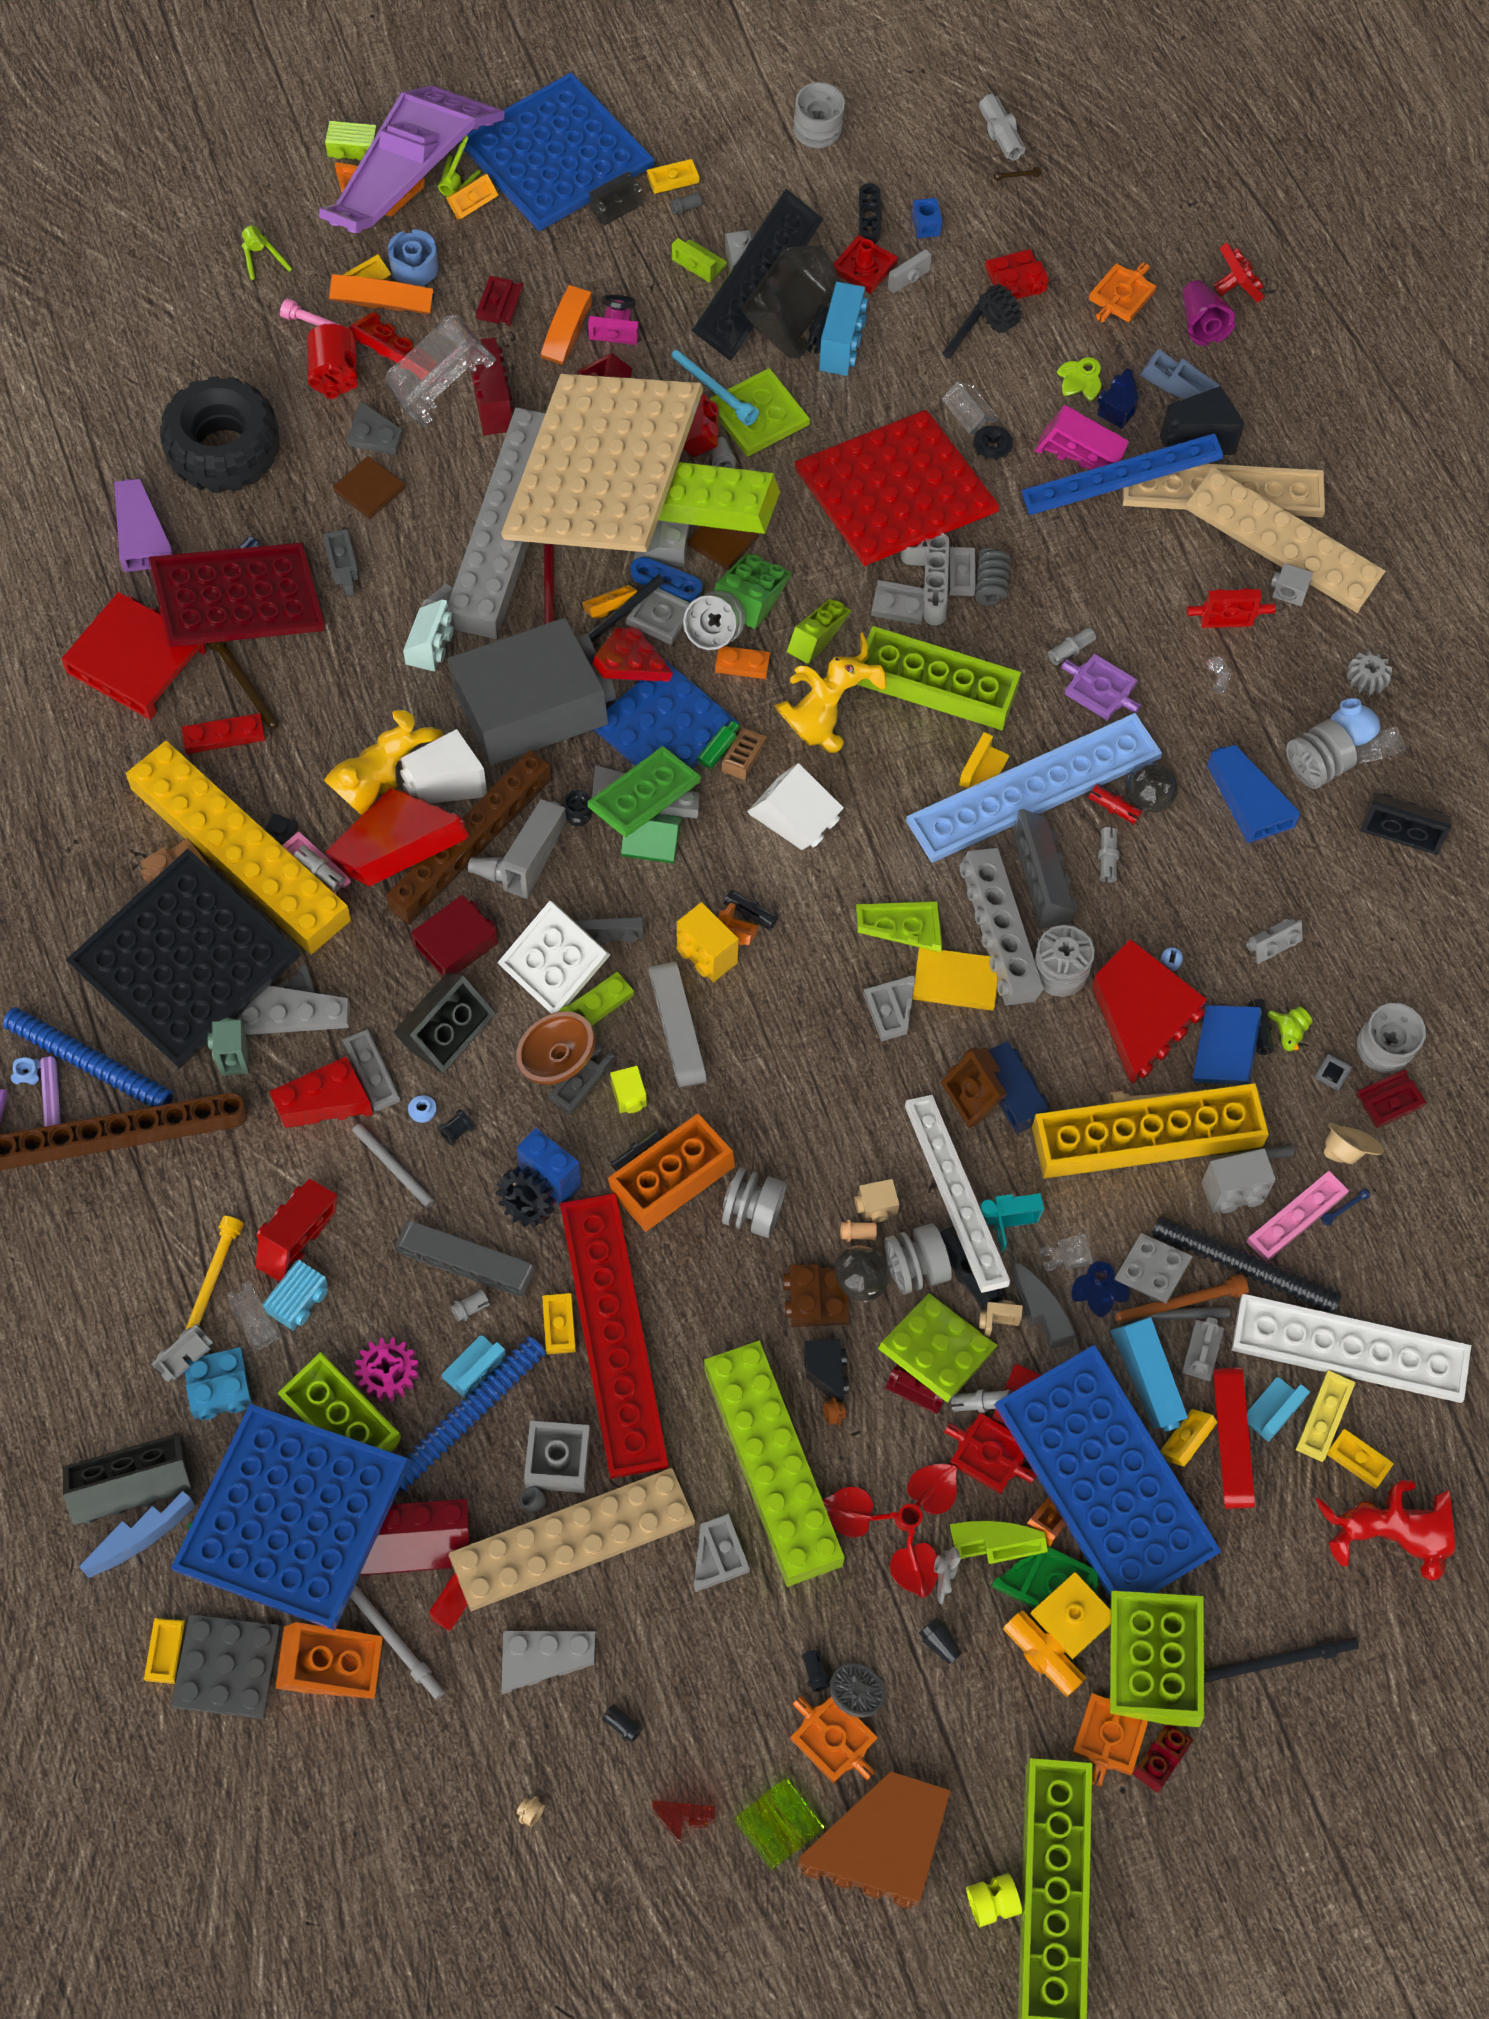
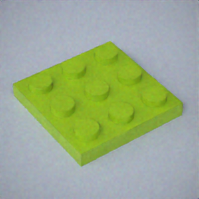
M770 368L727 389L728 392L742 403H751L759 410L757 419L751 425L746 426L737 418L736 410L718 395L709 398L718 406L719 422L747 457L810 425V418Z
M928 1293L881 1342L878 1349L948 1403L995 1352L998 1345Z

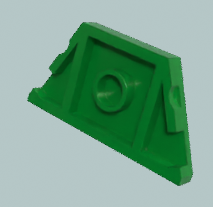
M1047 1546L1048 1552L1027 1556L1025 1559L1020 1560L1009 1571L996 1578L991 1586L1032 1608H1036L1075 1572L1098 1596V1574L1093 1568Z

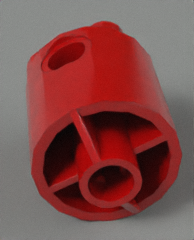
M338 324L317 326L307 336V381L314 390L323 393L328 399H335L339 394L349 392L358 385L356 337L350 329Z

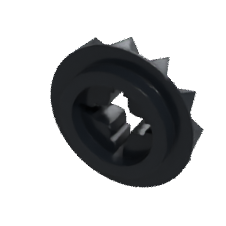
M999 426L983 427L976 432L973 439V448L976 449L977 455H983L985 460L994 458L997 461L1000 457L1006 458L1013 446V439L1010 433ZM989 441H990L991 443L997 442V447H995V446H993V445L989 447V446H988Z

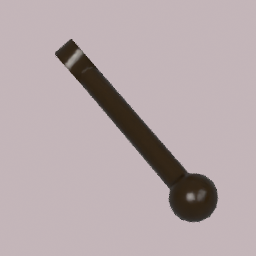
M1034 167L1028 171L1007 173L996 171L993 174V178L999 181L1001 178L1027 175L1039 177L1041 169Z

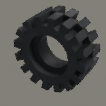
M1001 284L995 285L979 297L978 304L981 305L979 306V311L983 312L981 315L987 319V325L991 324V328L993 330L996 329L998 333H1005L1022 320V311L1019 310L1021 307L1020 303H1016V296L1013 297L1011 295L1012 291L1010 289L1007 291V287L1004 285L1001 287Z

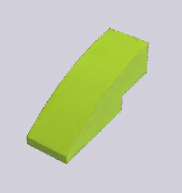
M969 1521L950 1524L954 1547L958 1548L961 1559L987 1554L988 1563L992 1564L1048 1552L1045 1533L1027 1526L996 1521Z

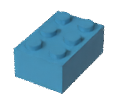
M836 282L821 338L819 371L848 376L850 366L855 367L857 352L854 351H856L857 347H860L862 333L859 332L865 328L867 314H864L868 305V298L864 297L865 287Z

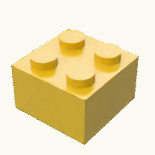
M702 902L677 921V950L683 958H689L695 964V968L701 976H707L714 983L738 963L739 938Z

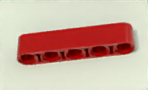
M1243 1367L1213 1369L1224 1506L1225 1509L1255 1508Z

